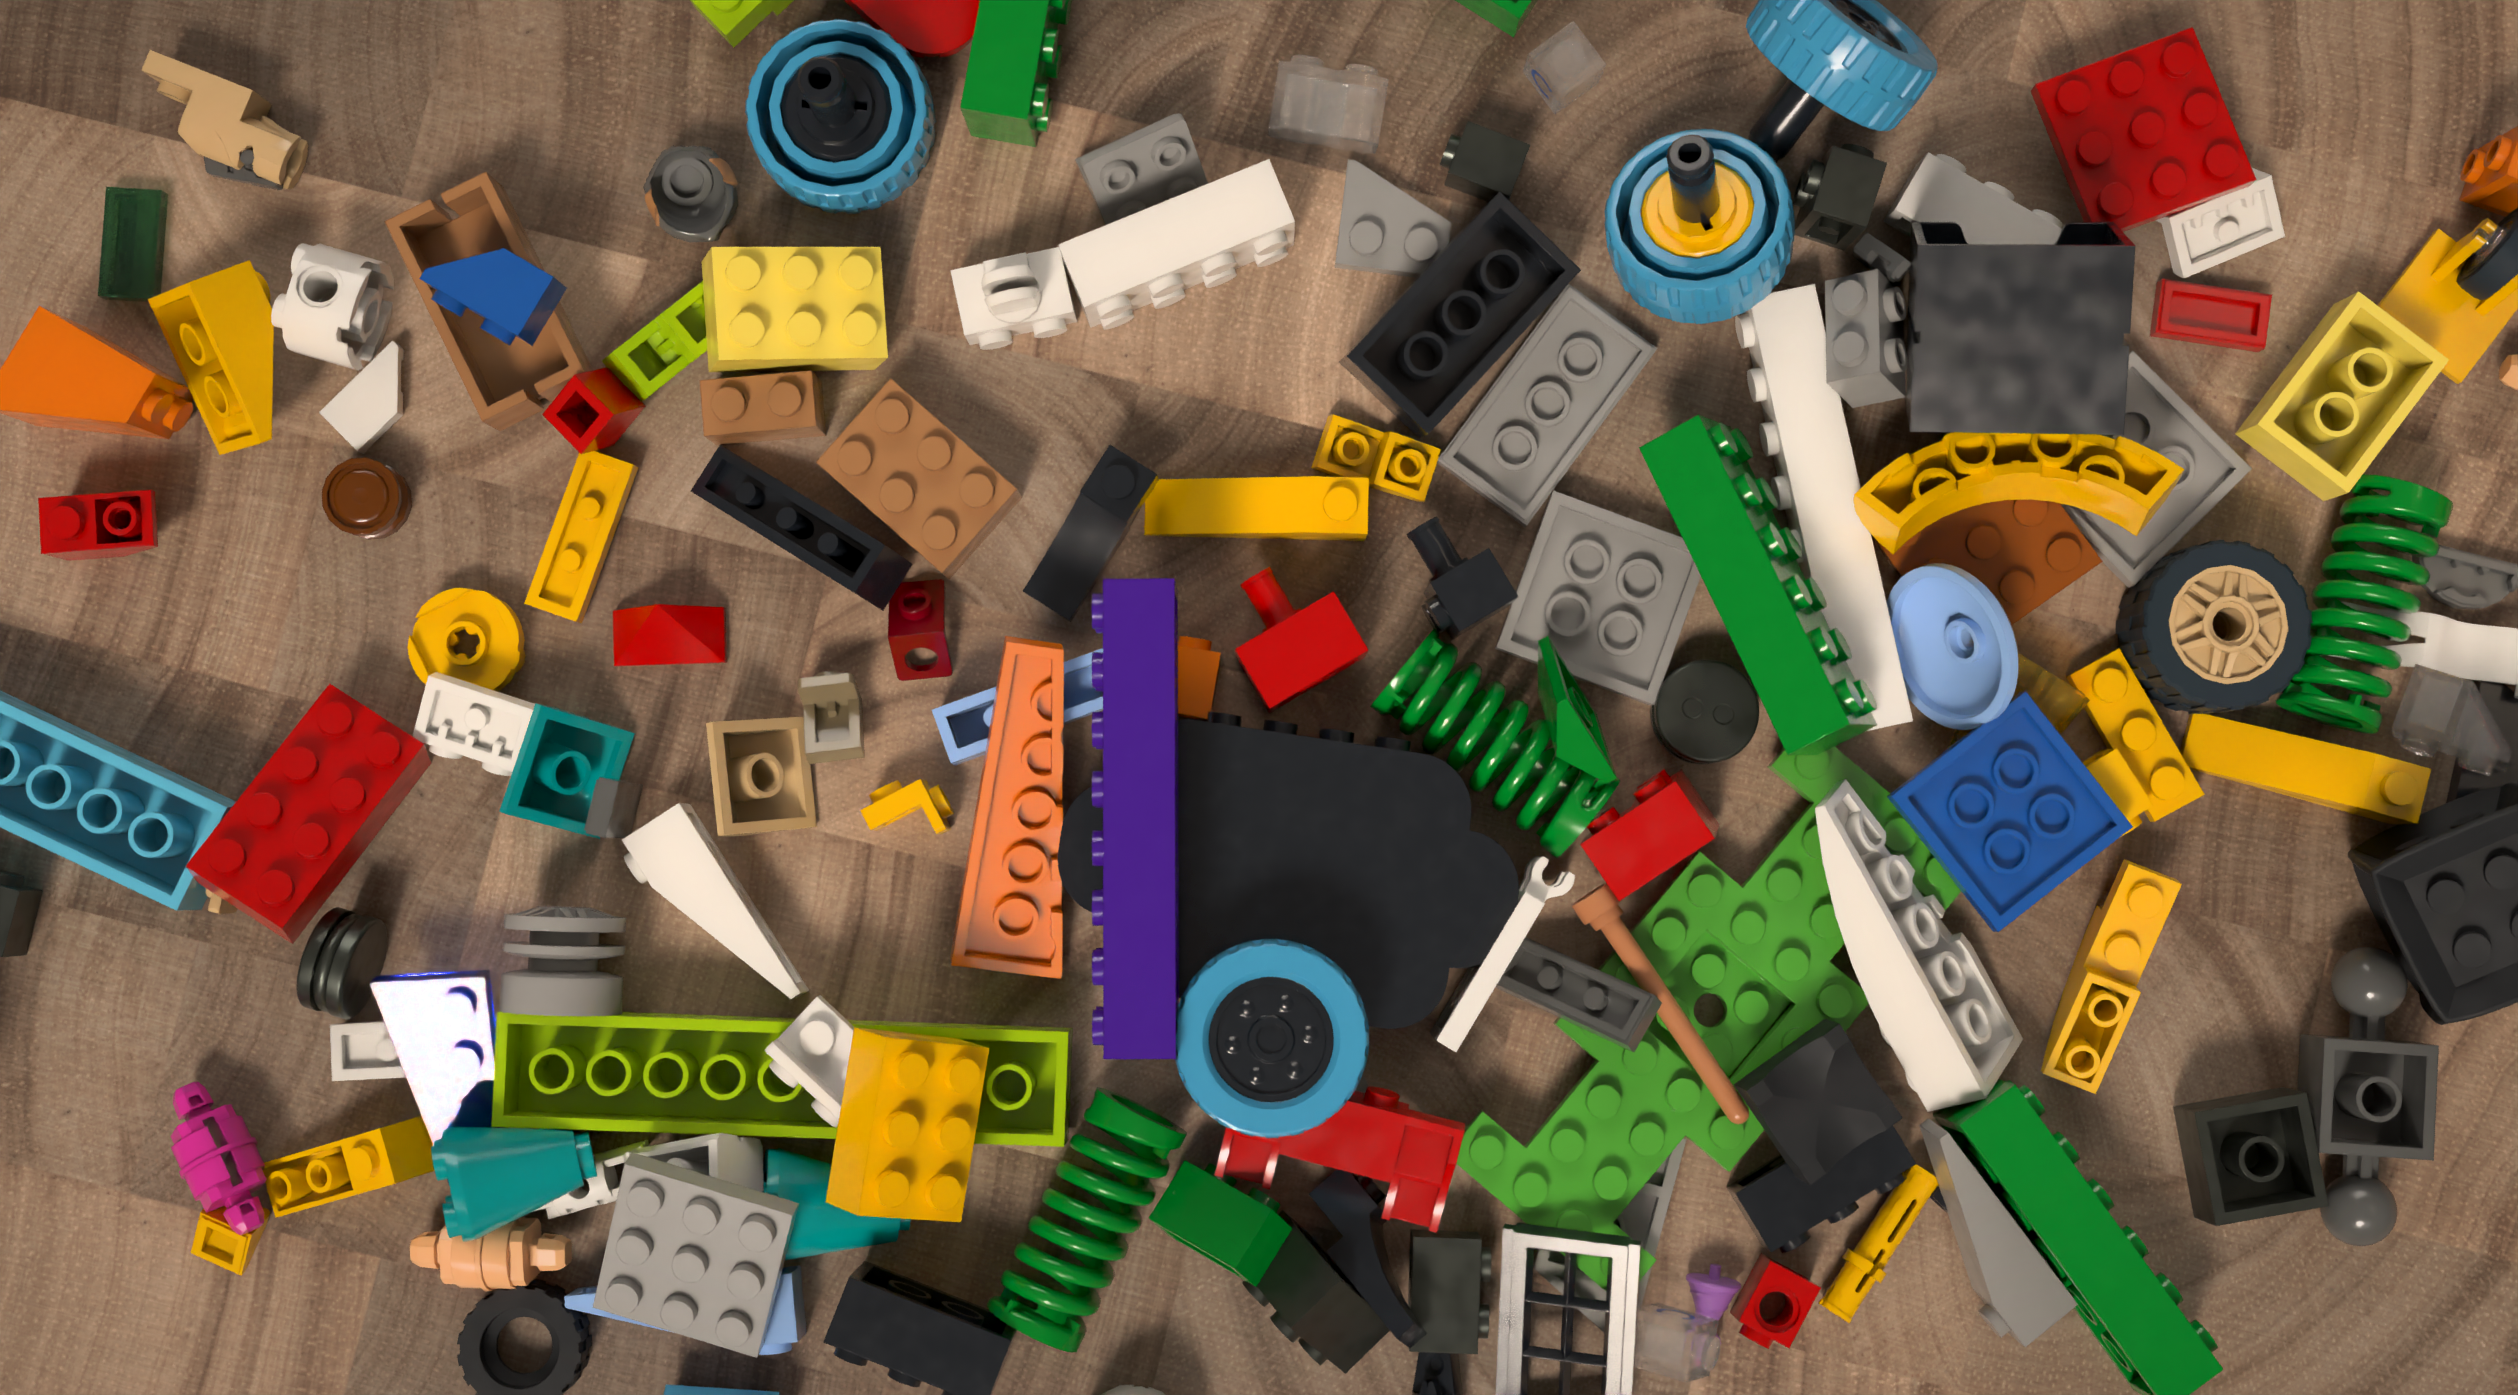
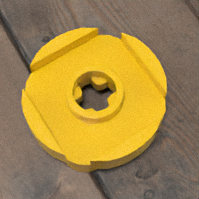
M453 588L433 596L420 608L415 617L418 620L414 625L413 635H409L407 647L409 659L415 673L425 685L428 676L438 672L498 692L512 680L515 673L525 663L524 632L516 613L506 602L485 591ZM465 629L469 635L479 636L480 644L476 646L477 653L472 658H469L467 654L461 653L456 655L453 646L460 642L458 633L461 630Z

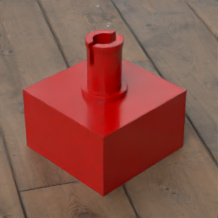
M1271 567L1260 571L1240 584L1266 628L1258 636L1235 649V656L1269 714L1364 659L1368 653L1367 646L1334 591L1302 610L1300 608L1294 610L1273 575Z

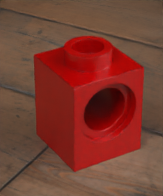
M1761 1253L1730 1313L1739 1322L1743 1323L1739 1333L1767 1349L1770 1348L1773 1341L1790 1348L1821 1287L1805 1276ZM1771 1292H1782L1785 1297V1306L1781 1314L1772 1319L1762 1318L1759 1312L1762 1298Z

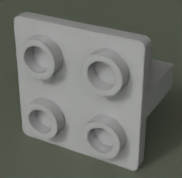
M1180 113L1172 114L1075 159L1079 171L1100 210L1105 225L1208 184L1187 123Z

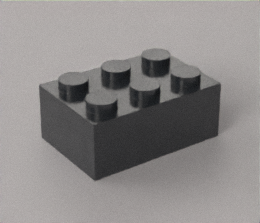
M864 1261L848 1278L824 1343L836 1347L834 1355L838 1358L859 1366H866L868 1360L889 1368L887 1375L890 1378L911 1387H920L921 1382H925L942 1389L941 1395H992L1018 1330L997 1318L989 1309Z

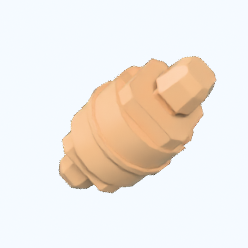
M523 1216L477 1240L463 1242L462 1236L449 1238L446 1225L441 1231L423 1232L411 1240L410 1260L420 1267L440 1268V1279L444 1284H456L460 1288H481L484 1291L516 1289V1286H527L541 1271L560 1270L566 1267L572 1260V1242L563 1235L549 1233L542 1235L539 1219Z

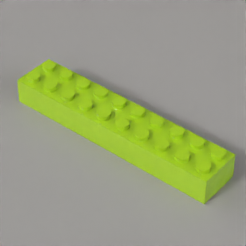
M497 1012L491 1127L709 1135L725 1133L738 1136L836 1139L838 1126L836 1128L831 1126L816 1113L811 1106L815 1098L802 1085L798 1083L795 1088L790 1087L769 1067L773 1058L765 1052L766 1047L772 1041L778 1039L796 1018L622 1012V1014L611 1016H544ZM847 1020L856 1028L951 1037L988 1047L989 1054L974 1144L1064 1147L1068 1142L1073 1028Z

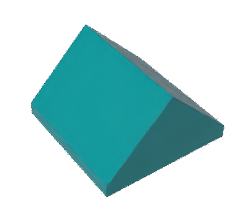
M535 703L499 812L600 839L599 836L587 834L586 830H584L596 780H599V777L620 780L635 733L556 707Z

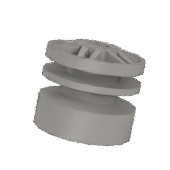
M537 906L536 908L519 913L504 914L505 929L530 930L529 941L503 942L502 951L528 957V969L514 970L501 974L499 1011L512 1014L544 1016H611L622 1014L624 977L598 971V959L612 958L625 954V946L599 943L600 932H626V917L612 916L595 908Z

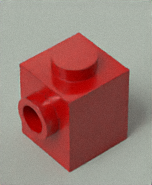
M608 367L574 374L542 415L580 454H585L613 446L646 406Z

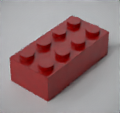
M329 683L190 859L186 868L200 885L293 944L430 766L431 761L425 745Z

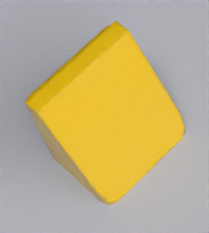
M226 1206L210 1212H205L203 1209L200 1212L191 1253L242 1276L265 1230L270 1211L262 1207L265 1213L263 1225L246 1234L238 1235L231 1229L223 1215L225 1210H227Z

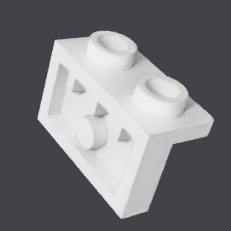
M2252 168L2257 180L2251 186L2155 220L2162 223L2175 275L2187 278L2285 237L2272 175Z
M435 672L427 678L413 737L422 743L429 744V751L438 756L451 759H459L462 756L483 762L482 768L488 772L502 776H511L535 704Z
M819 995L778 1039L772 1041L766 1047L765 1052L773 1058V1061L769 1064L771 1070L792 1088H795L798 1083L802 1085L815 1098L811 1103L812 1108L821 1118L836 1128L839 1122L854 1026Z

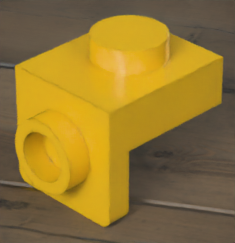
M919 779L903 788L899 780L891 782L869 794L873 804L860 810L869 829L878 831L923 808L936 834H943L951 830L947 817L954 814L952 806L941 786L938 784L930 788L927 780Z

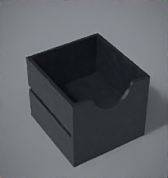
M1911 222L1910 263L1912 264L1909 269L1906 337L1908 363L1905 370L1906 397L1904 398L1910 432L2124 435L2129 344L2125 340L2124 334H2130L2136 248L2134 243L2114 222H2069L2062 228L2054 245L1968 244L1960 225L1956 222Z

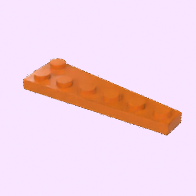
M1005 636L950 956L952 966L1061 979L1063 912L1062 881L1058 870V849L1063 825L1064 649L1062 644Z

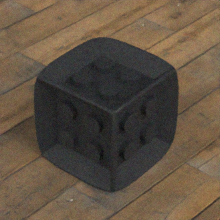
M2506 783L2503 786L2481 790L2420 814L2418 824H2397L2378 833L2357 846L2354 850L2348 852V858L2353 863L2360 887L2393 955L2403 965L2407 979L2419 993L2422 1008L2435 1023L2445 1025L2473 1019L2518 1002V783Z

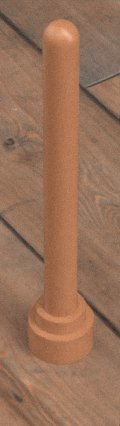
M1606 882L1576 901L1572 908L1584 925L1590 923L1595 931L1601 929L1639 987L1655 995L1662 1002L1657 1014L1727 1118L1734 1124L1746 1122L1749 1118L1748 1106L1620 918L1624 913L1618 905L1621 901H1618Z

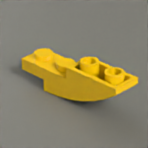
M2123 860L2103 907L2097 905L2074 960L2047 1043L2041 1067L2043 1074L2096 1094L2141 994L2136 986L2182 884L2177 879L2128 860Z

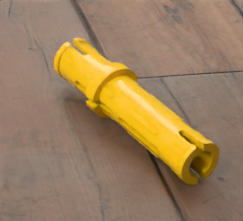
M1917 1164L1904 1171L1907 1179L1895 1187L1889 1194L1853 1251L1849 1248L1842 1257L1846 1263L1824 1297L1818 1302L1849 1324L1875 1281L1882 1283L1887 1275L1883 1269L1935 1188L1939 1186L1936 1177Z

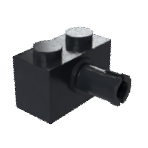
M1436 516L1410 531L1407 537L1409 540H1412L1433 576L1424 591L1427 600L1421 606L1433 629H1436L1439 634L1446 630L1451 640L1509 607L1518 598V595L1490 548L1469 560L1467 557L1461 559L1439 523V518Z

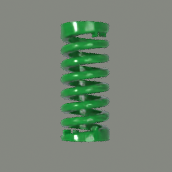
M2363 474L2351 489L2355 497L2347 499L2341 505L2340 517L2345 525L2339 526L2331 534V546L2336 553L2328 555L2321 564L2322 575L2327 581L2316 585L2311 594L2313 603L2318 609L2311 610L2313 623H2311L2310 636H2312L2310 649L2307 650L2304 657L2305 663L2300 672L2295 674L2289 681L2290 685L2276 697L2275 701L2277 705L2289 712L2324 725L2353 732L2377 733L2383 719L2382 714L2379 712L2380 705L2365 700L2364 704L2361 705L2362 695L2349 694L2347 701L2337 699L2315 688L2310 683L2338 685L2364 695L2387 698L2392 692V685L2387 680L2363 672L2341 668L2320 655L2343 656L2360 663L2387 670L2399 668L2402 662L2401 656L2397 652L2382 646L2348 639L2329 627H2349L2372 636L2396 642L2407 641L2410 638L2411 629L2407 624L2396 619L2355 610L2338 599H2359L2377 607L2406 614L2416 613L2421 606V602L2417 596L2409 592L2382 584L2362 581L2346 570H2365L2389 580L2415 586L2424 585L2429 582L2430 573L2428 569L2420 564L2394 556L2368 552L2355 542H2374L2404 554L2425 558L2433 557L2438 554L2440 549L2439 543L2434 538L2438 537L2440 528L2448 524L2454 506L2453 502L2447 497L2424 486L2387 476ZM2373 490L2390 491V494L2381 495ZM2382 513L2394 519L2423 528L2421 533L2396 526L2377 524L2366 516L2371 518L2379 517V514Z
M1433 629L1370 707L1382 716L1390 714L1395 719H1398L1404 712L1399 722V728L1404 735L1408 736L1416 733L1443 707L1422 742L1423 750L1432 755L1439 752L1468 724L1446 759V763L1457 773L1462 771L1493 741L1469 779V786L1474 792L1479 793L1485 790L1518 758L1492 799L1493 807L1497 811L1503 812L1507 810L1543 775L1532 795L1516 817V826L1521 830H1529L1569 791L1550 824L1545 822L1536 832L1541 837V847L1555 858H1558L1578 838L1602 809L1619 785L1620 779L1617 778L1609 783L1598 779L1594 784L1596 777L1573 765L1570 766L1569 763L1556 757L1553 744L1545 749L1551 736L1547 722L1544 719L1532 722L1520 732L1529 713L1528 704L1524 701L1515 700L1495 715L1505 697L1506 689L1501 682L1492 681L1486 684L1470 698L1481 679L1482 668L1479 664L1475 662L1466 663L1445 681L1458 658L1459 651L1458 647L1454 644L1442 642L1438 631ZM1420 687L1409 706H1404L1402 703Z
M1097 1087L1093 1103L1086 1109L1084 1119L1125 1145L1138 1156L1109 1147L1081 1134L1072 1136L1070 1146L1113 1173L1125 1184L1099 1176L1067 1161H1061L1058 1164L1056 1173L1059 1177L1073 1183L1098 1199L1113 1212L1076 1200L1054 1188L1046 1189L1042 1195V1201L1046 1205L1071 1217L1090 1230L1099 1239L1076 1233L1039 1215L1031 1217L1028 1223L1030 1231L1062 1247L1087 1267L1053 1257L1025 1242L1019 1243L1014 1250L1017 1259L1048 1274L1069 1289L1074 1295L1042 1286L1032 1279L1009 1269L1004 1271L1000 1278L1001 1284L1006 1287L1001 1296H993L986 1305L989 1311L997 1318L1019 1332L1048 1346L1071 1353L1077 1352L1087 1332L1086 1325L1080 1316L1093 1315L1100 1307L1101 1298L1095 1288L1110 1286L1115 1277L1113 1267L1108 1261H1117L1125 1258L1129 1249L1128 1243L1121 1233H1134L1139 1230L1142 1224V1216L1135 1206L1149 1205L1156 1196V1189L1148 1178L1157 1179L1167 1175L1170 1168L1167 1156L1170 1150H1176L1181 1147L1187 1135L1184 1129L1160 1114L1122 1095ZM1020 1295L1037 1303L1038 1307H1030L1016 1299Z

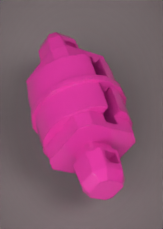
M198 1081L178 1088L173 1094V1105L179 1120L185 1119V1122L178 1125L170 1136L174 1143L171 1150L181 1169L179 1174L182 1179L186 1180L195 1201H201L205 1212L226 1206L227 1210H225L223 1215L231 1229L238 1235L246 1234L259 1228L264 1223L265 1213L258 1196L252 1197L251 1195L259 1190L267 1180L263 1173L265 1164L256 1147L257 1140L255 1137H251L242 1116L236 1115L231 1104L211 1110L210 1107H212L214 1101L205 1086Z

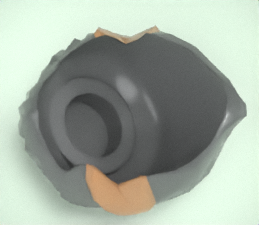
M673 145L668 150L662 151L643 186L645 202L656 226H660L673 238L687 242L718 241L738 207L736 189L738 181L733 170L726 161L719 158L715 151L705 146L693 145L686 147L680 145L676 147Z

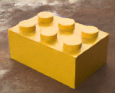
M854 1027L825 1202L857 1216L961 1222L989 1048L951 1037Z

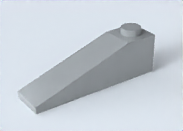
M1926 1119L1919 1125L1947 1207V1213L1971 1286L1985 1304L1978 1312L2000 1338L2009 1333L2026 1347L2075 1308L2078 1303L1951 1135L1930 1119Z

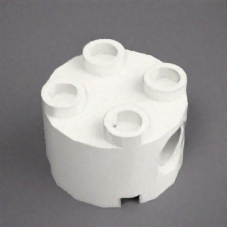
M299 244L292 256L291 272L293 275L287 294L281 293L274 302L271 314L272 325L282 328L283 339L287 349L298 354L359 371L364 368L362 367L361 360L370 362L373 359L386 333L393 303L382 300L383 287L394 290V277L391 267L385 262L330 246Z

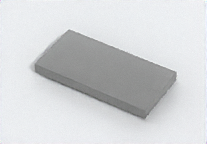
M1568 284L1438 458L1437 463L1523 527H1526L1658 348Z

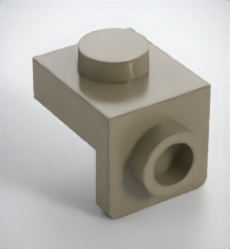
M825 671L816 674L814 677L798 679V693L804 710L805 755L809 764L865 758L862 698L854 675L852 673Z

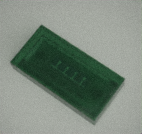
M106 187L98 286L99 297L105 300L149 302L148 299L161 294L168 194L166 192L155 189Z

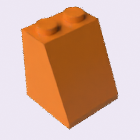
M40 305L0 369V413L36 426L170 439L173 432L179 431L186 425L193 412L192 401L194 399L188 386L88 327Z

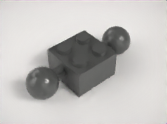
M2359 947L2347 952L2337 961L2331 974L2333 995L2338 1004L2350 1013L2349 1037L2300 1034L2297 1090L2307 1092L2318 1153L2343 1154L2342 1176L2336 1178L2327 1186L2326 1194L2329 1206L2320 1208L2321 1217L2326 1228L2335 1238L2353 1246H2369L2382 1241L2393 1230L2397 1220L2398 1212L2395 1197L2390 1189L2378 1179L2379 1157L2434 1161L2439 1046L2413 1041L2385 1039V1017L2394 1012L2404 1001L2408 980L2405 969L2400 961L2388 951L2377 947Z

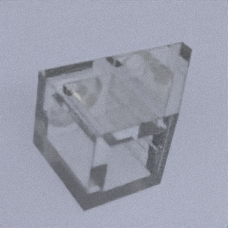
M2415 664L2392 725L2393 737L2402 740L2400 747L2426 757H2434L2436 751L2458 757L2459 761L2457 764L2460 767L2482 775L2492 776L2494 769L2508 773L2512 760V751L2475 683Z

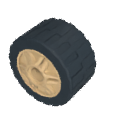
M2224 540L2209 541L2163 557L2134 586L2129 588L2127 594L2122 597L2119 605V618L2116 620L2115 634H2118L2119 643L2117 649L2120 648L2146 695L2152 700L2156 699L2163 703L2166 708L2174 711H2187L2188 714H2209L2244 709V707L2262 704L2268 701L2272 695L2281 693L2290 685L2289 681L2293 676L2300 672L2305 663L2304 657L2306 652L2310 649L2311 645L2310 627L2311 623H2313L2312 612L2307 605L2306 592L2293 576L2294 572L2285 563L2282 564L2278 561L2274 554L2264 548L2258 549L2251 546L2250 543L2238 540L2234 542H2225Z

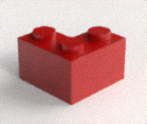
M1662 769L1636 787L1638 790L1633 793L1636 800L1630 808L1619 814L1613 806L1595 817L1587 826L1590 834L1583 839L1580 845L1618 901H1621L1716 837L1719 823L1682 769L1672 776H1669L1666 770Z

